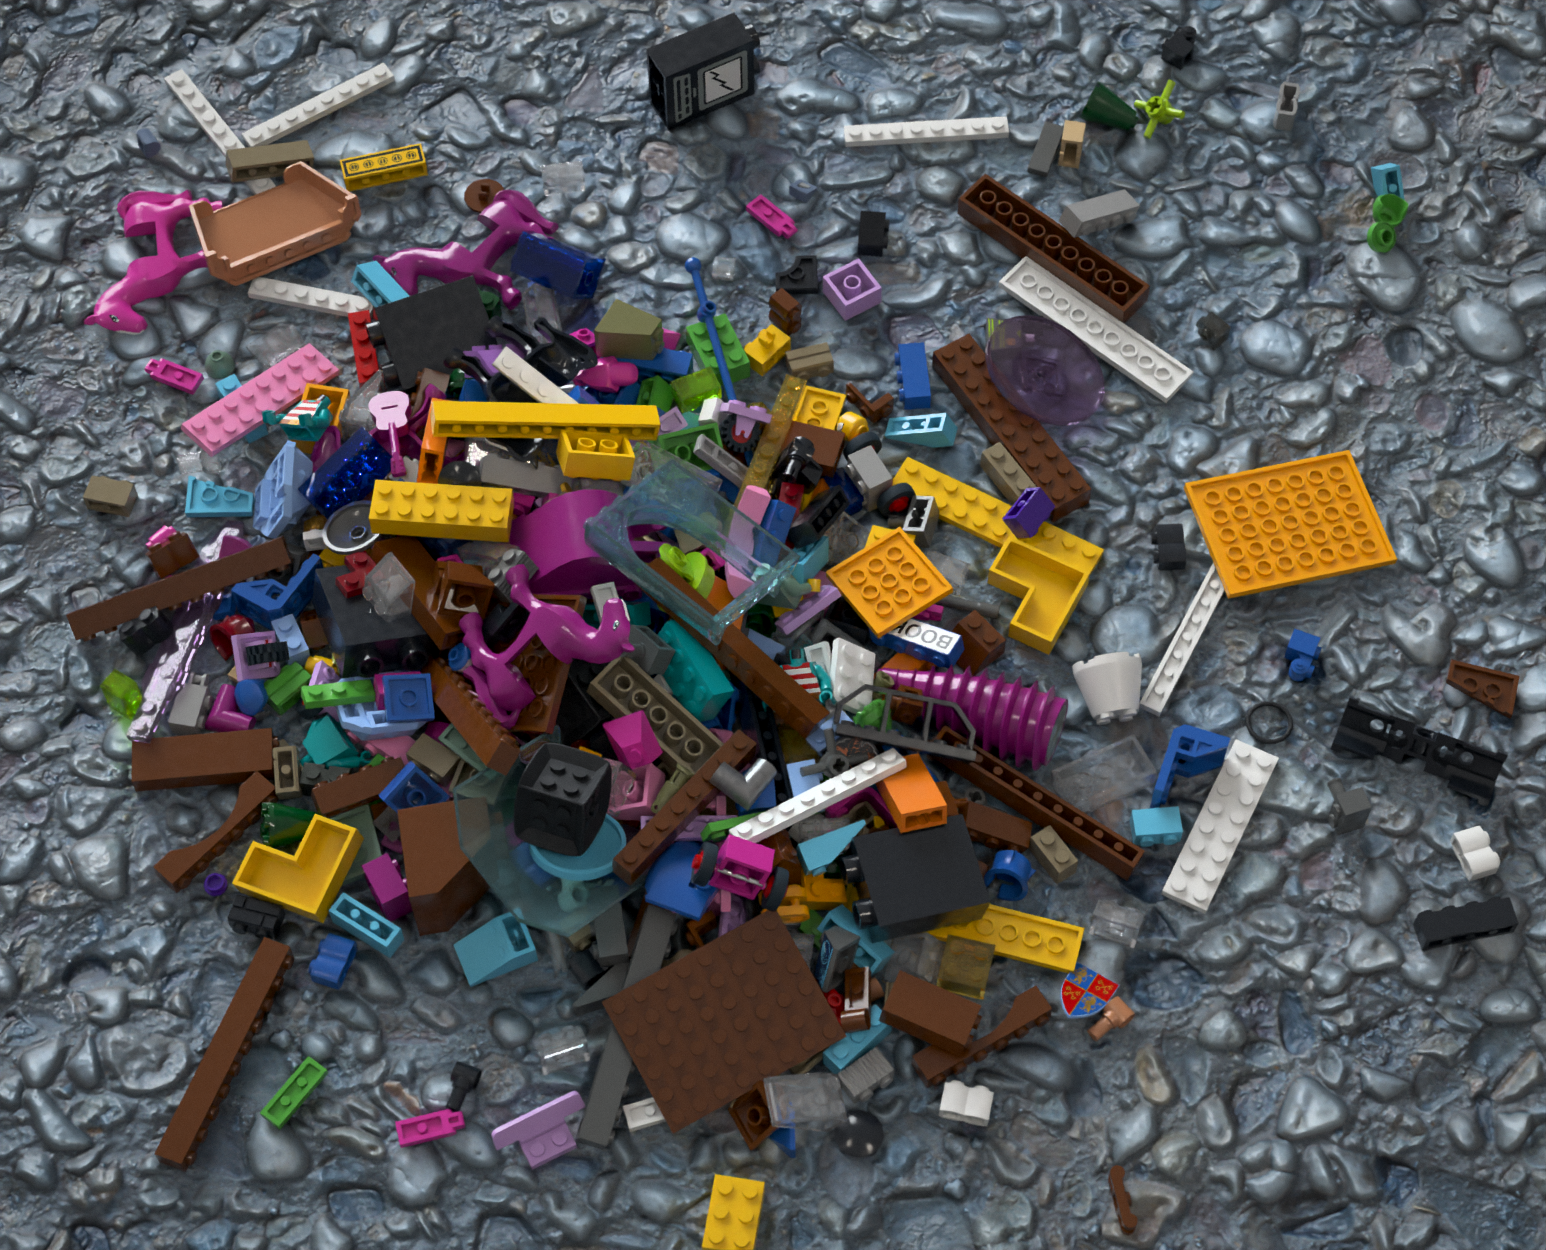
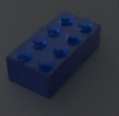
M361 426L298 490L324 517L329 519L341 507L352 502L361 501L374 489L375 480H383L391 472L390 458H392V455Z

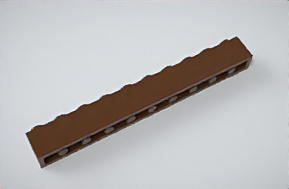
M284 536L78 609L68 613L66 616L75 639L79 640L82 638L86 642L96 638L95 633L104 630V633L108 634L118 630L117 625L138 618L145 609L154 606L159 610L168 607L169 611L182 607L181 602L190 600L191 603L204 599L203 594L209 592L212 595L219 594L225 591V586L233 584L234 587L236 583L246 582L245 579L254 576L255 580L268 576L267 571L275 569L276 572L288 569V564L293 559Z
M660 557L642 568L634 584L804 739L821 727L830 712Z
M430 655L428 663L420 672L421 674L430 673L433 700L487 767L506 776L521 752L515 744L516 740L508 735L509 731L500 726L501 722L493 717L494 713L485 708L486 704L478 699V694L471 691L472 687L464 682L465 679L450 668L446 658L442 656L436 658Z
M945 725L935 737L937 740L947 741V746L956 747L957 744H967L966 738ZM973 744L972 750L977 751L976 759L969 764H964L958 760L928 755L1039 826L1046 828L1050 825L1063 841L1125 880L1130 878L1145 850L976 744Z
M265 937L263 938L154 1153L160 1163L184 1172L187 1171L189 1165L192 1166L197 1157V1149L200 1143H204L206 1140L208 1127L211 1121L217 1118L219 1105L222 1099L228 1096L230 1083L233 1077L239 1074L241 1061L244 1055H248L252 1047L251 1041L255 1033L258 1034L261 1030L262 1018L265 1012L270 1011L273 1005L272 998L275 992L281 989L286 970H290L294 963V955L290 946Z

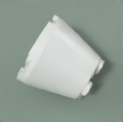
M1128 652L1108 653L1094 656V659L1089 660L1086 664L1083 661H1079L1072 666L1074 678L1097 725L1108 724L1110 719L1119 718L1120 722L1130 721L1139 712L1142 660L1139 653L1134 654V656H1129Z

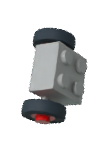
M865 432L853 438L843 450V455L847 461L846 483L850 489L855 491L859 504L861 506L864 505L868 512L878 508L885 517H889L890 514L898 515L910 506L912 497L916 496L915 491L908 483H899L892 486L893 478L877 455L882 448L881 440L874 432Z

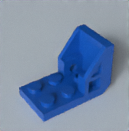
M313 553L309 559H306L296 576L290 578L287 587L273 579L236 583L231 592L238 613L273 631L271 621L289 614H293L296 620L299 612H302L313 598L315 569L324 568L321 557ZM274 594H279V595H280V596H277L275 599L272 598V596H273Z
M1186 724L1173 729L1154 788L1150 808H1160L1161 804H1166L1175 774L1191 778L1222 767L1230 738ZM1178 760H1186V763L1180 764Z

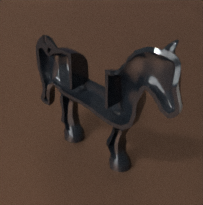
M499 316L491 318L485 327V334L491 338H502L518 347L525 354L523 360L557 387L567 385L578 375L580 370L594 368L598 363L597 356L591 347L576 337L555 329L544 317H540L534 322V328L550 342L540 344L536 337L524 332L514 323H506ZM457 347L451 349L443 361L444 366L449 369H460L466 375L476 379L484 392L487 402L539 403L501 372L496 373L494 376L490 375L482 366L480 359L476 356H466ZM484 437L489 445L501 449L520 462H530L536 470L538 469L537 454L542 450L545 439Z

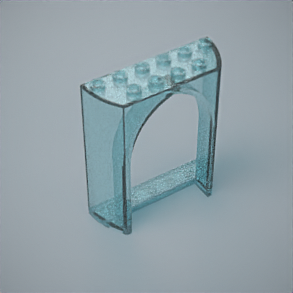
M673 459L665 465L660 464L651 475L647 474L638 485H632L623 496L619 495L610 506H604L598 515L594 518L589 517L583 525L585 529L584 541L590 549L715 646L720 644L725 629L765 595L769 594L775 598L779 594L783 580L790 577L801 557ZM637 524H657L689 534L753 581L754 584L715 616H712L639 559L629 542L627 527Z

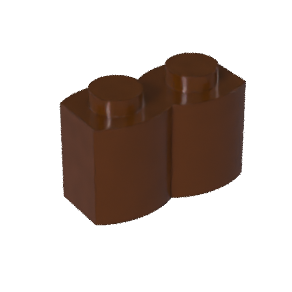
M781 288L769 299V320L790 336L801 328L802 306Z
M174 532L167 537L169 540L165 543L157 542L148 548L149 552L145 556L158 578H164L200 557L187 533Z

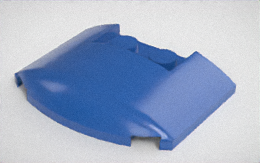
M676 841L664 850L648 871L645 880L647 892L645 894V902L700 921L720 889L708 885V883L704 887L691 883L692 862L703 843L698 841Z

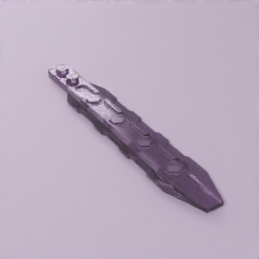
M228 520L202 549L194 568L220 559L218 555L225 535L228 534L243 539L244 523L242 521ZM211 592L203 594L204 599L194 603L187 600L181 602L182 607L177 608L171 621L174 633L161 643L153 662L149 664L141 682L143 699L126 734L129 741L150 743L167 704L183 689L191 672L190 667L199 647L205 641L208 634L206 631L215 611L219 609L222 603L224 592L212 595Z

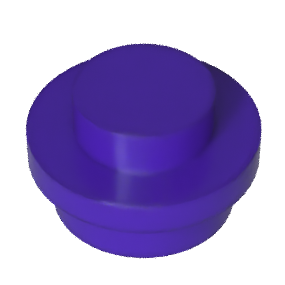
M219 873L208 875L204 881V889L210 896H220L228 887L226 877Z

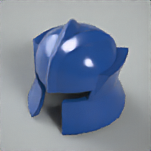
M1003 850L995 854L992 868L984 875V883L986 887L989 886L994 880L995 874L997 879L1014 883L1013 885L1002 883L997 898L1007 901H1018L1027 895V882L1035 874L1036 870L1031 869L1029 860L1017 850Z

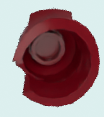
M227 615L223 622L210 627V640L220 656L227 661L234 654L231 636L255 633V625L252 619L242 615H232L231 617Z

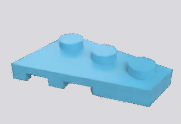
M189 475L185 507L186 517L253 516V493L230 486L226 488L215 485V482L208 480L206 482L200 481L196 477Z

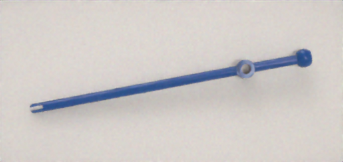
M692 257L686 260L685 269L692 275L700 303L697 318L700 322L706 323L728 401L737 400L713 320L716 314V305L707 299L699 272L701 270V262L699 259ZM752 449L743 452L748 468L759 476Z

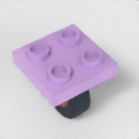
M321 660L315 664L308 686L337 683L341 678L332 667ZM302 696L296 704L295 710L304 719H310L317 714L321 715L328 712L337 722L340 721L335 706L306 709Z

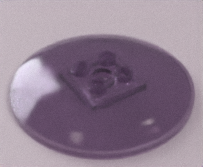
M1023 315L1001 322L988 338L985 360L989 375L1004 398L1025 415L1043 423L1068 426L1087 420L1100 406L1105 389L1101 367L1089 347L1066 327L1046 318Z

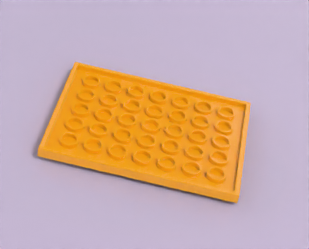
M1350 450L1188 482L1183 487L1228 599L1392 565L1397 561L1395 552Z

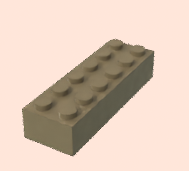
M619 656V658L611 661L590 683L586 691L616 719L643 710L663 752L658 758L673 772L676 771V765L679 763L696 774L724 745L722 741L629 657Z

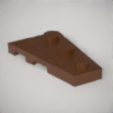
M1451 659L1446 683L1511 719L1520 676Z

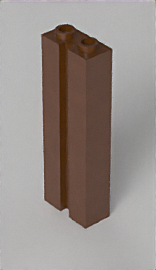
M405 535L375 542L370 557L387 577L388 584L440 650L454 647L457 645V642H462L465 633L459 627V622L462 618L437 614L440 595L434 594L432 574L436 562L415 536Z
M272 728L132 740L131 782L135 791L139 792L243 783L256 771L267 780H275L273 748L279 747V737L274 736Z

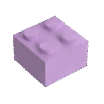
M859 258L823 276V293L845 321L881 303L882 287Z

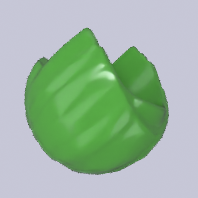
M1394 194L1379 195L1373 204V219L1375 222H1388L1394 228L1405 218L1408 203Z

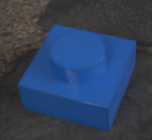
M232 593L213 598L211 617L215 621L223 619L227 615L229 617L235 615L236 604Z

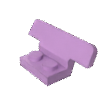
M571 1091L494 1129L491 1136L496 1150L518 1141L533 1170L577 1148V1144L566 1125L564 1117L586 1107L580 1094L577 1091Z

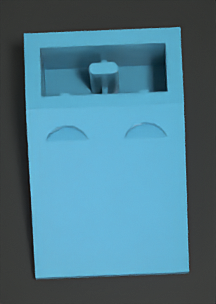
M519 908L495 917L453 944L470 987L538 961L536 948Z

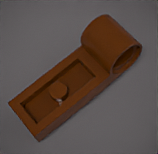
M869 966L845 970V1011L841 1012V1025L845 1033L866 1031L871 1028V970Z

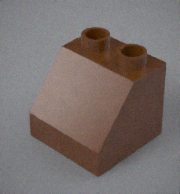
M484 796L397 810L408 895L420 936L449 931L499 879L496 862L509 860L500 811L487 813Z

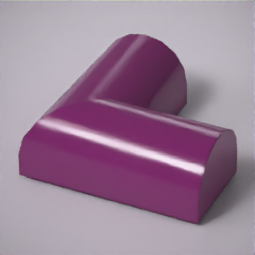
M223 684L204 726L205 729L215 732L253 730L257 720L254 716L237 712L238 705L234 696L236 687Z

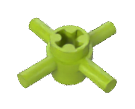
M1168 80L1161 97H1151L1148 102L1140 100L1134 102L1135 108L1146 110L1149 118H1151L1143 137L1151 139L1158 122L1166 125L1173 121L1174 118L1183 119L1185 117L1184 111L1175 109L1170 101H1168L1176 82Z

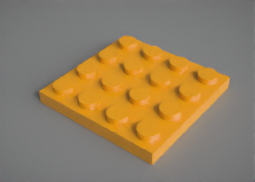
M898 527L826 571L828 580L839 590L840 594L878 639L953 593V587L901 527Z

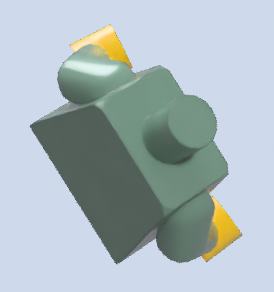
M769 563L761 564L756 573L752 574L755 583L752 591L758 604L796 609L802 595L809 594L811 591L820 592V579H807V583L800 584L787 569L771 567Z

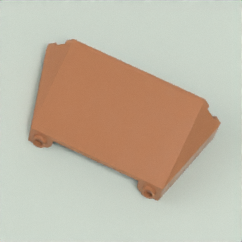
M300 161L285 169L283 173L284 183L215 211H213L212 206L207 201L196 202L189 205L210 274L234 286H238L347 241L351 235L350 230L355 221L358 222L361 217L357 195L350 193Z

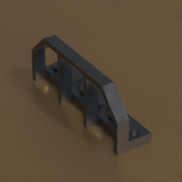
M865 684L836 703L832 723L834 737L841 736L875 743L877 746L885 745L918 752L921 755L928 754L958 760L964 764L974 762L976 759L977 751H972L976 730L960 706L955 702ZM865 690L885 694L879 731L878 727L864 725V728L855 727V723L851 721L841 720V723H839L842 705ZM892 696L926 703L921 736L910 735V738L901 736V732L895 730H887V733H885ZM933 705L952 708L968 732L966 745L957 744L956 747L947 746L948 742L934 739L933 742L927 741Z

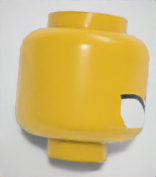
M850 411L838 418L836 431L844 432L845 440L850 442L856 436L869 432V427L865 418Z

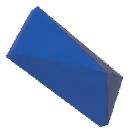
M794 1102L787 1104L785 1123L768 1137L790 1158H796Z

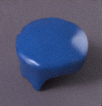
M246 679L237 684L234 696L243 714L254 716L264 711L263 708L268 701V695L263 684L266 681L265 679Z

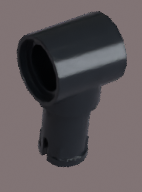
M460 1061L455 1064L450 1079L453 1082V1089L445 1106L447 1109H451L453 1112L460 1111L466 1094L470 1093L471 1089L475 1090L478 1086L482 1069Z

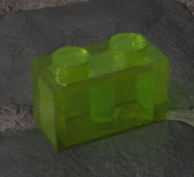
M711 366L670 382L672 395L681 413L694 411L698 407L703 406L704 399L722 398L721 385Z
M114 669L100 687L109 707L131 720L142 711L145 702L136 681Z

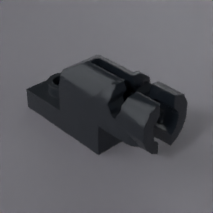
M514 602L508 608L497 603L487 617L482 619L483 625L481 630L487 647L489 649L492 648L499 640L509 644L526 624L530 615L529 612Z

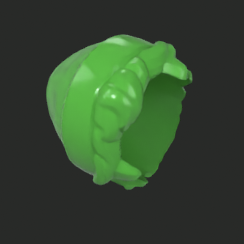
M876 699L865 706L863 711L856 713V717H853V722L860 724L862 728H864V725L878 727L879 731L884 700ZM890 709L885 733H887V730L892 729Z

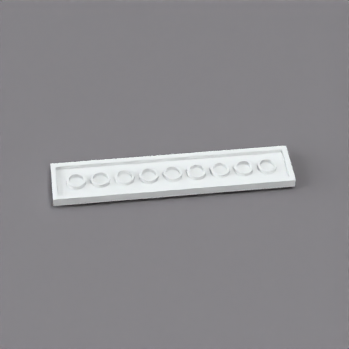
M1027 256L999 281L998 287L1038 315L1043 316L1047 321L1054 323V326L1165 403L1193 375V371Z

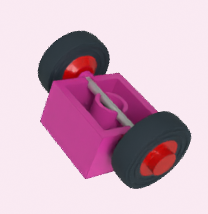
M729 834L719 851L717 845L710 842L703 843L692 862L691 883L701 887L706 886L708 883V885L752 900L762 889L761 906L767 910L776 911L787 894L789 871L777 866L772 869L774 849Z

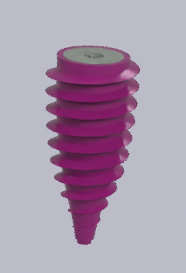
M952 664L947 672H936L934 666L930 671H917L916 668L914 671L885 667L878 669V671L887 673L894 680L893 687L888 689L897 690L901 684L921 689L923 696L957 703L976 730L974 744L977 745L979 742H982L983 749L988 753H991L995 748L999 749L1001 761H1006L1012 754L1015 755L1018 768L1022 767L1029 760L1032 761L1034 771H1037L1042 765L1047 766L1050 763L1060 740L1068 710V699L1056 696L1055 685L1047 693L1039 691L1038 680L1030 688L1023 687L1021 675L1014 684L1006 683L1004 671L997 680L989 679L988 668L980 676H972L970 665L963 674H954ZM923 703V711H922V719H923V720H924V715H925L926 703ZM933 705L931 718L936 719L938 732L945 725L951 727V730L961 736L965 734L968 738L967 730L952 708Z

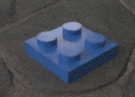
M430 673L384 675L382 677L386 723L422 722L435 719Z

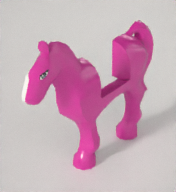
M188 189L179 194L135 191L123 197L118 203L117 212L124 221L125 237L156 234L158 255L138 258L132 261L127 268L126 276L101 295L95 305L94 315L87 317L84 324L93 325L97 323L106 329L131 335H138L144 332L148 326L145 318L133 311L131 307L145 299L160 297L172 292L180 283L181 278L187 273L198 268H208L202 249L195 254L182 258L176 254L173 243L176 224L181 219L191 216L189 205L199 201H207L212 206L213 211L223 208L222 200L211 203L207 198L203 197L192 201V194Z

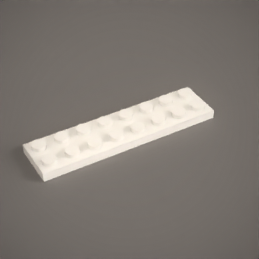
M1237 739L1235 740L1161 895L1206 914L1279 759L1278 757Z

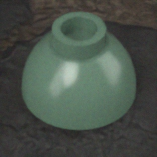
M215 350L205 361L206 373L215 379L228 377L235 369V362L232 356L225 351Z

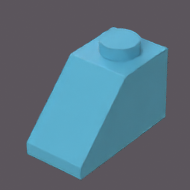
M1388 163L1371 167L1373 187L1377 196L1394 194L1405 200L1400 165Z

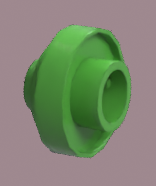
M1376 222L1369 228L1367 242L1371 250L1377 253H1385L1394 247L1396 232L1390 223Z

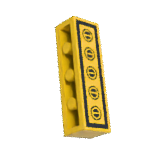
M421 143L340 160L346 190L349 192L428 175Z

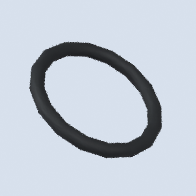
M1264 701L1255 704L1249 709L1246 715V727L1250 735L1256 740L1265 744H1276L1290 736L1293 729V719L1290 712L1284 706L1275 702ZM1263 706H1273L1280 709L1288 719L1286 733L1276 739L1260 737L1251 727L1250 718L1253 712Z

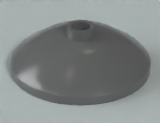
M362 500L349 503L330 516L322 532L323 541L329 550L341 555H351L371 548L375 542L380 540L383 534L372 533L369 523L372 501Z

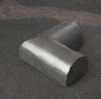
M759 758L743 776L724 761L709 782L748 811L776 776L777 771L768 761Z

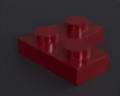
M364 550L345 556L344 564L351 573L336 577L335 585L347 599L387 586L388 579Z

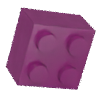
M388 853L362 865L367 886L385 919L392 922L412 912L406 878L403 879L400 873L401 868L396 859L391 860Z

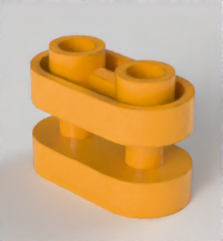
M798 884L788 886L787 894L777 908V912L784 924L800 923L810 918L808 906L801 905V903L807 900L806 889ZM763 890L758 894L759 904H760V905H761V898H762ZM767 909L762 910V911H761V914L764 913V912H766V911H768V910H767Z

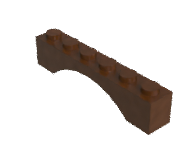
M256 771L240 786L235 807L226 822L207 839L183 849L169 851L153 866L157 877L176 894L181 889L187 888L192 879L198 873L204 872L213 859L221 856L227 846L233 841L238 840L250 825L258 822L261 817L262 803H277L279 798L276 795L275 786Z
M1034 986L1015 997L1011 1010L996 1029L986 1036L971 1042L969 1049L964 1048L960 1056L932 1044L914 1054L911 1065L926 1088L932 1085L937 1087L944 1083L947 1079L946 1077L951 1074L958 1075L965 1071L967 1065L972 1062L979 1063L988 1056V1053L993 1050H1002L1012 1039L1023 1038L1033 1027L1044 1026L1050 1020L1052 1008L1038 987Z

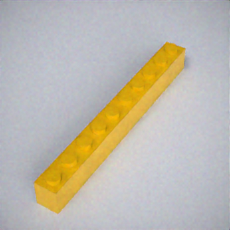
M432 401L430 414L433 437L559 439L560 430L567 429L627 434L629 440L657 441L660 429L657 406Z

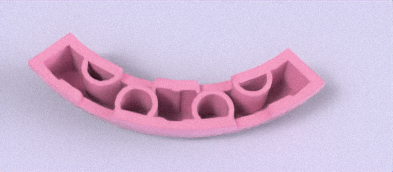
M752 485L746 487L736 510L725 555V575L728 590L735 599L742 603L746 602L755 584L752 576V567L749 566L750 557L753 555L756 539H754L756 535L755 525L759 526L771 499L766 489Z

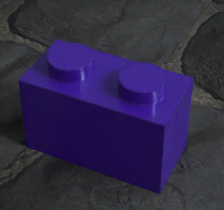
M1041 487L1026 488L1002 520L1016 538H1031L1037 534L1040 525L1050 517V513L1055 508V505Z

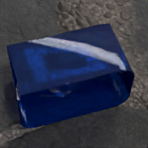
M843 467L836 469L833 478L828 476L820 477V479L825 480L830 488L840 484L850 502L848 507L839 516L841 521L846 520L863 509L862 502H864V497Z

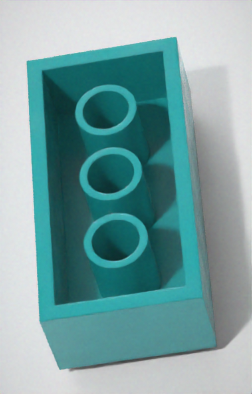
M675 620L667 621L658 633V636L676 651L662 676L679 703L698 721L714 719L735 690L712 654Z

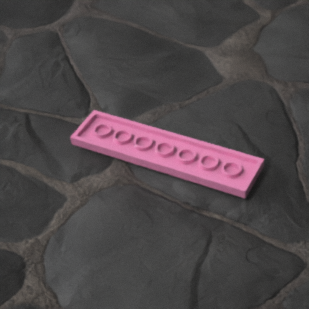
M309 343L182 423L181 430L209 456L213 457L264 424L263 411L273 410L276 415L302 399L307 383L324 385L338 376L339 369Z

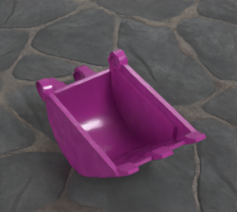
M588 489L568 492L550 500L529 515L525 516L524 513L513 520L509 542L485 541L486 550L497 549L498 562L488 570V575L491 570L498 566L503 555L513 548L526 552L533 563L539 567L528 582L532 594L582 595L587 599H593L590 591L592 586L614 582L618 597L622 596V599L625 601H634L642 597V590L634 584L638 576L637 567L644 562L649 564L656 558L661 557L659 547L664 543L669 544L667 542L634 541V538L647 536L651 532L666 529L669 527L668 518L665 513L633 512L627 500L616 493Z

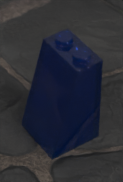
M522 231L518 238L516 253L511 260L510 271L569 298L593 299L606 259L537 232Z

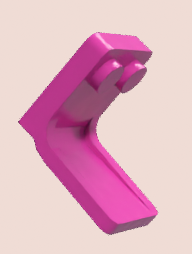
M867 787L825 808V817L832 824L835 819L849 814L855 805L868 801L883 821H887L893 829L898 828L883 798L871 787Z

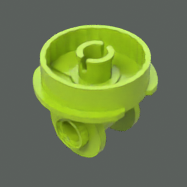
M666 543L662 544L659 547L660 558L706 599L712 590L715 580L714 569L708 565L706 557L699 552H691L685 555L675 546ZM644 562L641 565H639L638 572L640 573L642 568L646 566L648 563ZM657 605L661 611L665 612L659 605Z

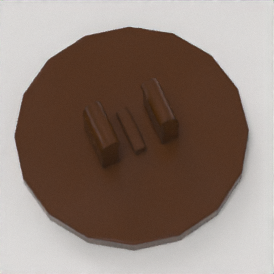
M479 179L467 186L464 192V201L472 211L481 213L493 203L495 195L499 191L504 190V188L495 180Z

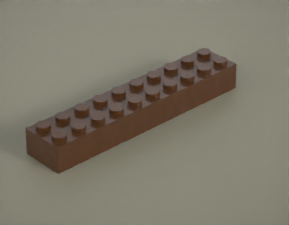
M984 174L958 199V215L1022 259L1027 256L1125 324L1148 301L1149 284L1081 238H1074L1062 225L987 174Z
M970 334L933 352V369L991 444L995 445L1000 442L1036 487H1041L1055 505L1049 517L1052 523L1089 503L1091 495L1090 486Z

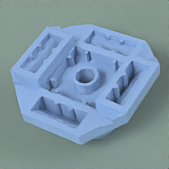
M288 440L266 471L264 479L259 482L255 489L253 527L269 538L275 539L280 533L293 528L311 504L313 462L296 447V442Z
M402 669V670H396V671L383 672V673H379V674L401 673V672H411V671H407V670H405V669ZM356 676L341 678L338 682L370 679L373 686L374 677L363 678ZM375 701L335 706L342 728L350 730L362 741L413 735L421 726L428 722L386 723L385 710H378Z

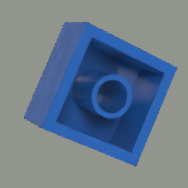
M411 760L378 795L397 814L399 809L442 803L450 797Z

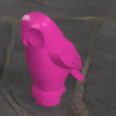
M615 356L597 359L598 363L594 368L580 370L572 381L575 386H588L600 392L616 393L619 387L632 385L637 381L638 369L633 363L618 362Z

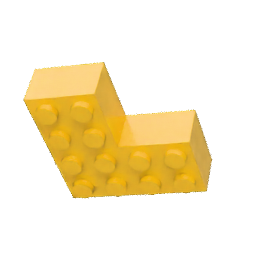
M1008 536L989 569L987 582L994 587L1023 599L1010 622L1008 637L1049 655L1088 586L1090 572Z
M315 814L294 856L253 841L232 884L240 893L262 901L282 905L288 911L324 923L364 837L356 828Z

